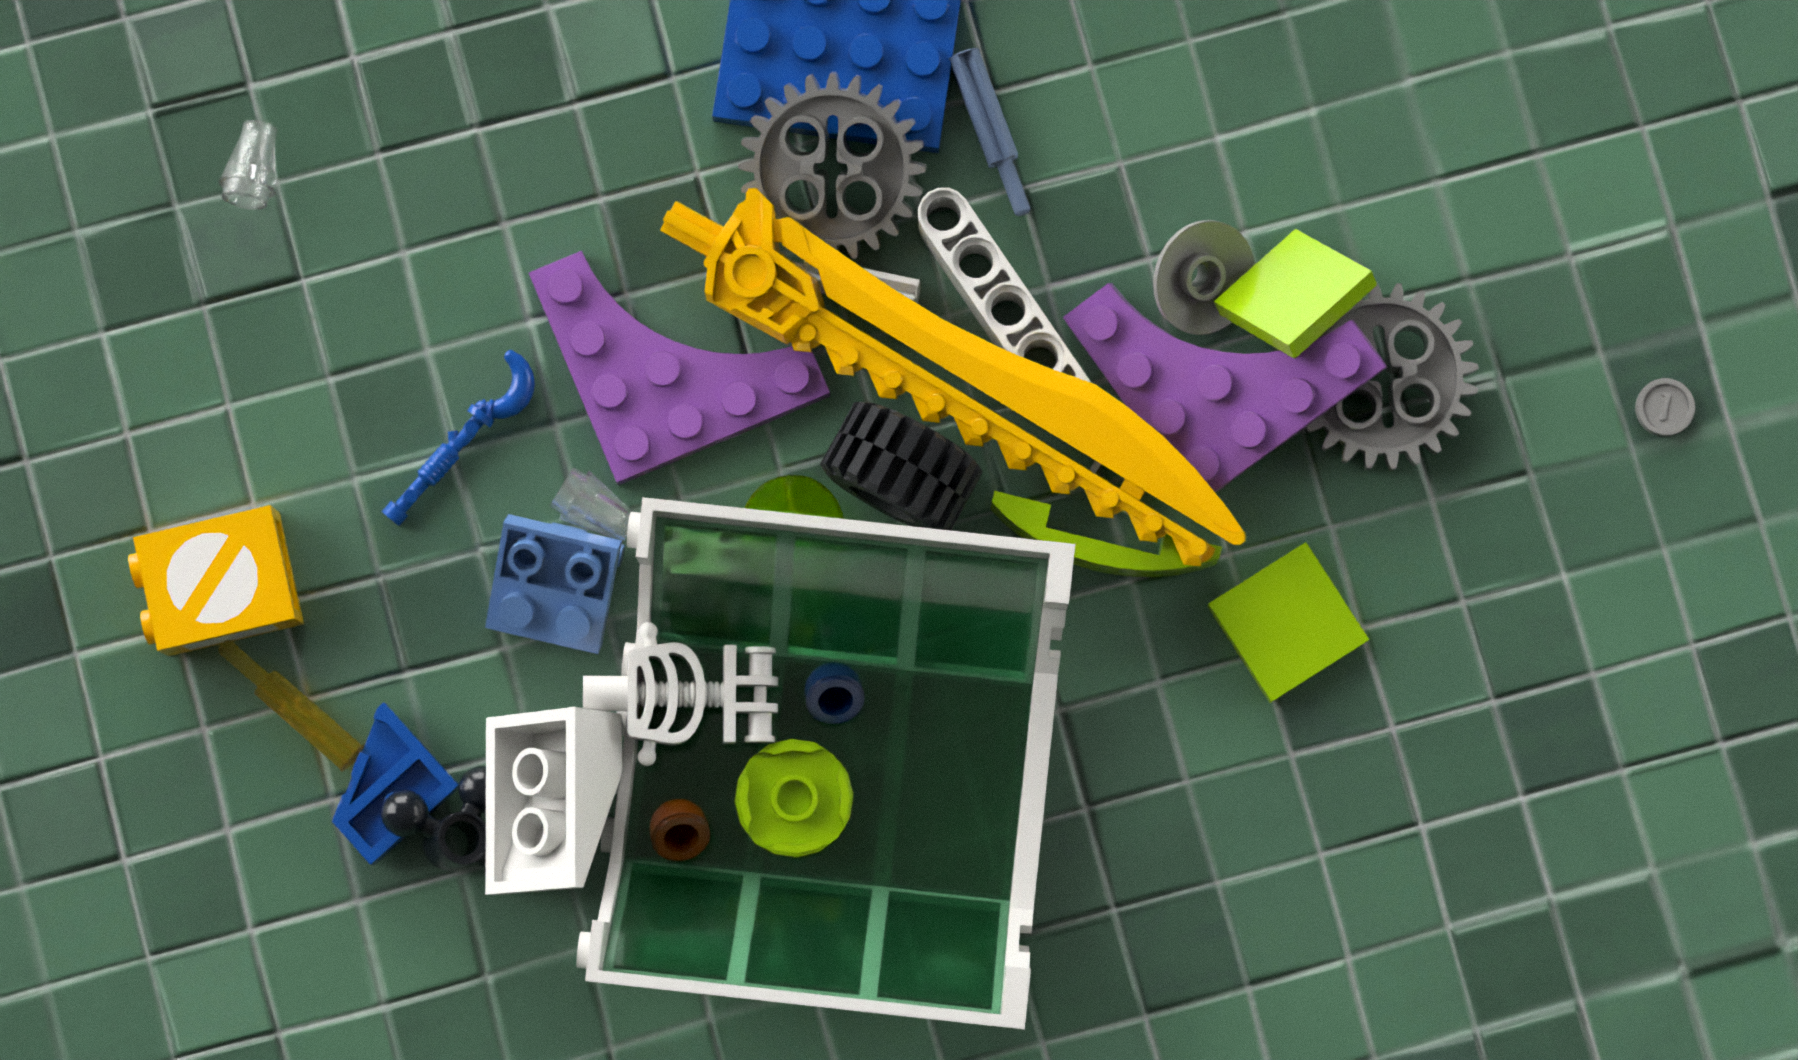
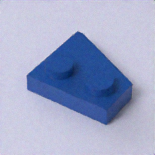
M384 702L376 709L373 717L375 719L362 752L358 754L346 793L342 795L332 819L333 824L367 862L373 866L405 838L390 833L382 822L381 809L383 803L392 793L400 790H410L418 793L425 800L430 815L459 789L457 781Z

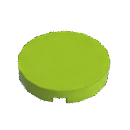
M788 739L767 745L749 759L737 780L734 803L740 825L755 844L774 855L797 858L820 852L839 837L850 819L853 791L848 772L832 753L815 742Z

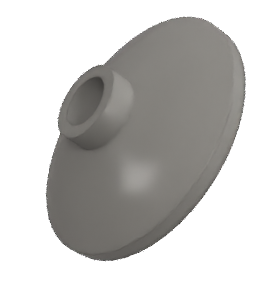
M1201 220L1183 227L1166 243L1156 263L1153 288L1155 300L1161 314L1173 327L1189 334L1207 335L1217 332L1232 323L1219 314L1214 301L1255 265L1251 248L1244 236L1237 229L1226 223L1215 220ZM1197 267V269H1198L1197 276H1196V278L1192 281V274H1193L1195 268Z

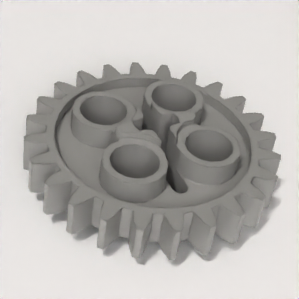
M831 72L826 88H820L817 79L813 74L806 76L805 93L801 94L789 82L784 86V94L787 100L785 105L777 99L769 97L764 102L772 117L768 119L763 116L754 115L751 118V124L761 132L760 137H744L742 139L741 145L755 152L754 158H748L739 162L738 168L754 173L755 179L744 184L741 187V191L746 193L748 188H757L774 205L776 219L793 218L837 251L839 245H845L849 255L854 259L859 255L860 240L864 239L876 251L881 246L878 230L883 229L892 236H896L900 232L893 218L894 214L907 218L912 217L914 210L903 199L905 196L915 197L922 195L923 188L910 181V176L925 172L927 165L911 160L910 154L923 148L924 142L923 140L906 139L905 133L913 127L916 121L914 118L897 122L894 114L902 103L899 99L890 102L885 107L879 103L883 89L882 85L878 84L866 95L861 93V76L856 75L848 88H841L838 73ZM830 115H835L838 118L837 161L847 164L848 170L841 171L836 180L838 209L837 216L833 218L827 215L829 174L827 170L818 168V163L823 162L829 154L828 117ZM806 122L816 128L819 134V144L815 150L802 152L793 147L789 138V131L793 124ZM864 123L872 127L877 135L876 148L868 153L854 151L847 143L846 138L847 129L851 125ZM797 180H806L812 183L818 190V204L811 209H801L795 206L789 198L790 184ZM863 181L871 185L877 197L875 206L863 211L850 206L845 194L849 184Z
M1377 283V286L1368 293V299H1361L1320 336L1322 337L1334 331L1349 320H1354L1377 351L1373 328L1376 326L1382 327L1385 339L1384 362L1387 365L1386 371L1388 373H1396L1398 377L1388 387V400L1393 416V426L1391 428L1384 427L1382 423L1381 385L1379 381L1369 380L1352 394H1361L1370 401L1372 406V417L1370 420L1363 423H1354L1348 420L1343 414L1341 401L1310 423L1305 429L1307 434L1321 429L1327 433L1321 447L1324 452L1332 448L1337 442L1343 445L1341 462L1344 464L1356 452L1363 453L1365 470L1369 471L1373 467L1377 456H1383L1388 470L1394 471L1397 468L1399 454L1404 453L1411 465L1416 466L1420 463V446L1423 445L1433 455H1437L1441 451L1440 442L1436 434L1440 433L1451 439H1454L1459 434L1455 425L1450 421L1451 417L1467 419L1471 415V411L1460 403L1459 399L1472 397L1477 394L1478 388L1463 382V377L1476 372L1479 367L1476 363L1462 361L1460 355L1468 351L1473 346L1472 340L1455 342L1452 335L1462 324L1461 320H1454L1444 325L1439 318L1446 304L1441 302L1430 311L1423 308L1425 291L1420 290L1409 302L1403 300L1401 283L1395 285L1389 298L1382 296L1381 289ZM1404 331L1417 334L1423 341V355L1415 360L1401 357L1394 347L1395 336ZM1415 388L1423 391L1428 396L1430 410L1426 416L1420 418L1411 417L1403 411L1400 404V395L1404 390Z

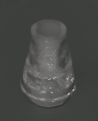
M247 120L243 123L241 135L219 179V184L223 188L222 199L225 202L243 209L262 210L267 207L269 198L276 195L275 139L277 129L273 125L258 120Z
M574 467L549 507L561 513L560 520L613 539L622 540V543L627 537L630 513L635 512L590 470L584 474Z

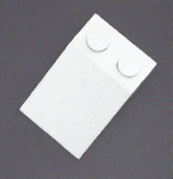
M569 707L486 718L485 895H505L584 887L622 775V714Z

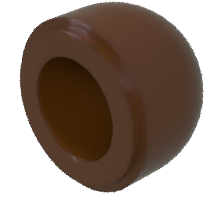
M686 799L668 800L654 811L650 819L649 833L652 846L656 853L665 859L672 861L691 859L700 854L709 842L710 829L707 818L702 809L692 801Z

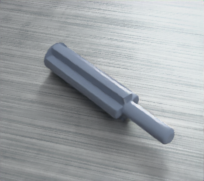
M971 48L961 51L950 57L949 60L951 61L952 71L989 168L997 167L1014 214L1019 217L1024 216L1030 212L1031 208L1013 163L1018 158V152L981 57L980 49Z

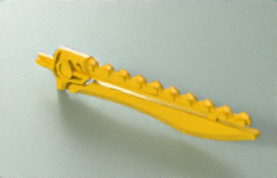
M748 188L745 200L737 205L725 226L714 222L678 201H675L671 210L666 212L660 232L706 256L704 260V266L707 268L704 290L706 301L787 345L791 343L794 351L812 352V349L822 344L825 346L837 374L855 376V372L863 368L867 369L880 398L898 399L899 395L907 391L911 394L922 421L941 423V419L949 415L953 416L966 445L984 447V443L992 439L997 440L1009 469L1027 471V467L1037 462L1041 465L1052 493L1070 494V491L1077 489L1079 486L1084 488L1096 517L1114 518L1115 514L1123 510L1126 511L1140 541L1158 542V538H1162L1166 534L1170 535L1184 565L1201 566V563L1208 561L1213 556L1215 548L1205 539L1140 501L1145 492L1153 495L1233 545H1242L1246 541L1245 531L1195 467L1164 436L1129 407L1096 384L1053 370L1011 353L943 320L891 288L808 231L793 218L776 219L774 205L757 188ZM779 243H782L784 247L818 269L828 298L1125 478L1120 488L826 309L817 278L781 253Z

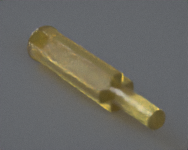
M225 640L219 646L218 653L257 686L254 694L333 762L341 772L346 771L356 762L358 754L362 752L364 745L355 740L278 671L273 670L269 674L231 640Z

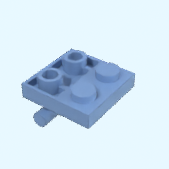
M508 514L503 522L485 628L598 654L603 645L617 567L621 566L624 557L625 545L622 544V540L588 533L587 530L553 522L549 524Z

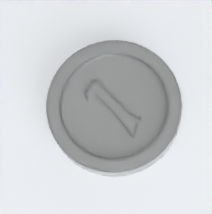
M1661 378L1650 382L1640 391L1635 403V412L1639 423L1646 431L1656 436L1669 437L1680 433L1691 423L1695 413V402L1690 390L1684 384L1674 379Z

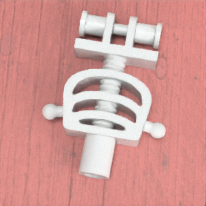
M646 622L639 628V634L644 640L645 647L629 650L627 676H583V708L600 711H627V736L631 739L643 741V747L638 753V761L644 766H650L656 761V743L676 746L688 741L695 733L703 716V710L707 705L709 708H712L713 705L715 708H718L719 705L723 708L722 744H735L736 714H748V736H744V742L775 743V736H772V714L778 713V704L767 703V687H778V677L772 676V655L776 654L775 647H745V654H749L748 676H736L737 645H724L723 681L721 684L718 681L714 684L712 681H709L707 684L704 681L701 664L692 649L678 642L657 645V627L651 622ZM670 656H676L685 661L692 672L694 681H691L690 684L688 681H685L684 684L682 681L678 682L676 668ZM649 659H656L660 662L667 680L665 683L663 681L657 683L654 680L653 669ZM637 669H640L643 674L644 681H641V683L637 681ZM736 687H754V702H736ZM639 704L641 707H644L643 715L640 719L637 718V707ZM657 705L663 707L665 705L667 709L661 726L657 729H648L654 707H657ZM677 705L679 708L682 705L685 708L689 705L691 708L694 707L692 718L688 725L679 732L669 733L668 730L676 716Z

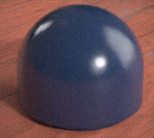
M838 662L822 664L811 672L805 684L804 694L807 709L815 719L823 723L839 724L849 721L863 707L865 696L861 679L851 667Z

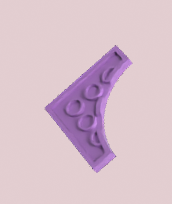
M582 251L529 272V276L618 486L831 397L813 352L794 351L793 347L790 346L761 353H718L696 349L654 332L634 319L607 293L592 272Z
M1113 283L1106 284L1063 317L1124 404L1164 436L1195 467L1215 493L1387 368L1385 362L1354 320H1349L1334 331L1318 338L1298 357L1293 359L1280 350L1268 353H1231L1199 347L1180 340L1144 317L1123 297Z

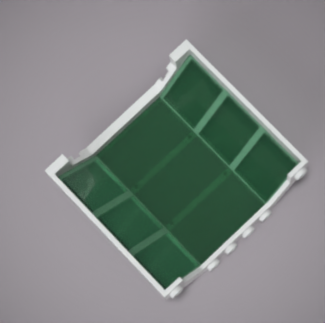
M642 497L641 513H630L627 530V548H636L635 557L640 567L635 643H625L621 676H627L629 650L645 647L644 640L639 634V628L646 622H651L657 627V645L678 642L692 649L701 664L704 681L707 684L709 681H712L713 684L716 681L721 684L723 681L724 645H737L736 676H748L749 654H745V647H775L776 654L772 655V676L778 677V687H767V703L778 704V713L772 714V736H775V743L788 739L815 742L827 749L828 752L832 753L848 772L853 791V801L850 819L843 831H841L836 840L823 850L797 858L774 855L751 840L740 825L734 803L737 780L747 762L767 745L772 744L744 742V736H748V714H736L735 744H722L723 708L720 705L718 708H715L714 705L712 708H709L707 705L703 710V716L695 733L688 741L676 746L656 743V761L650 766H644L638 761V753L643 747V741L631 739L627 736V711H616V713L622 714V736H624L622 775L615 792L617 794L615 817H607L601 835V852L610 853V860L598 920H592L591 932L581 931L579 936L576 967L586 969L585 981L1025 1030L1031 968H1029L1030 952L1029 946L1019 945L1020 933L1031 934L1061 656V651L1050 650L1051 640H1062L1066 611L1070 600L1075 544ZM670 656L676 668L678 682L682 681L684 684L685 681H688L690 684L691 681H694L692 672L685 661L679 657ZM649 659L653 669L654 680L657 683L660 681L665 683L667 680L662 665L656 659ZM829 662H838L851 667L861 679L865 696L860 712L849 721L839 724H827L815 719L807 709L804 694L805 684L811 672L818 666ZM637 669V681L639 683L644 681L641 670ZM736 687V702H754V687ZM640 704L637 707L638 719L642 717L644 707H641ZM659 705L654 707L648 729H657L661 726L667 709L665 705L663 707H659ZM677 705L676 716L668 732L676 733L683 730L692 718L694 707L691 708L689 705L685 708L682 705L679 708ZM686 799L692 801L702 809L707 818L710 829L709 842L700 854L691 859L683 861L668 860L658 855L652 846L649 833L650 819L654 811L668 800Z

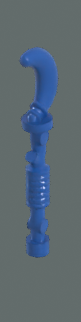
M513 350L506 351L504 359L511 369L512 382L505 395L495 401L491 399L489 402H486L485 399H482V401H478L475 405L471 404L467 411L472 416L464 424L462 430L459 433L458 430L447 432L448 444L442 443L417 471L418 477L395 503L390 501L382 510L396 525L400 526L408 517L406 514L407 510L429 486H435L451 469L452 465L459 460L458 453L472 441L484 424L491 428L495 422L494 419L512 417L528 406L534 393L535 380L529 363L522 355Z

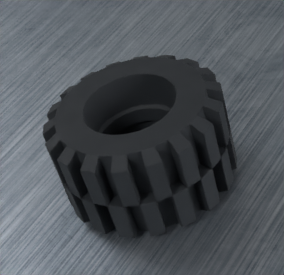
M871 402L853 403L820 463L824 472L835 484L895 520L908 526L950 531L954 527L983 472L970 454L946 437L906 415Z

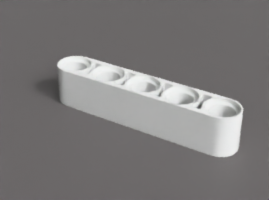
M936 188L929 191L921 199L918 207V231L920 236L993 344L1023 358L1031 349L1045 348L1056 359V366L1053 370L1091 383L967 200L958 191L951 188ZM938 207H948L958 214L960 220L954 228L940 231L929 224L927 217ZM980 254L990 261L992 268L987 275L981 278H971L961 271L959 264L967 255ZM1001 301H1013L1022 308L1024 317L1017 324L1005 326L994 319L991 311Z

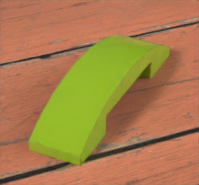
M994 491L991 511L1007 527L1024 539L1075 544L1073 564L1090 570L1132 577L1173 576L1214 566L1221 555L1222 547L1210 544L1215 548V552L1208 561L1201 563V566L1184 565L1172 537L1168 534L1162 538L1157 555L1047 528L1051 504Z

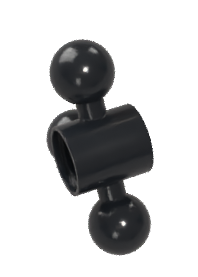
M486 766L471 768L462 776L458 790L463 806L460 812L453 813L440 820L429 815L425 800L414 791L400 790L392 793L385 800L381 809V818L385 828L390 833L399 837H411L420 833L424 835L423 848L425 855L434 866L442 870L451 871L476 863L484 867L486 877V824L480 818L482 813H486ZM449 826L459 828L467 838V850L463 856L453 854L446 845L445 834Z

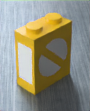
M271 505L133 537L136 553L129 554L128 556L130 573L137 589L144 587L148 609L140 612L141 625L148 645L156 644L157 651L167 656H172L304 624L281 515Z

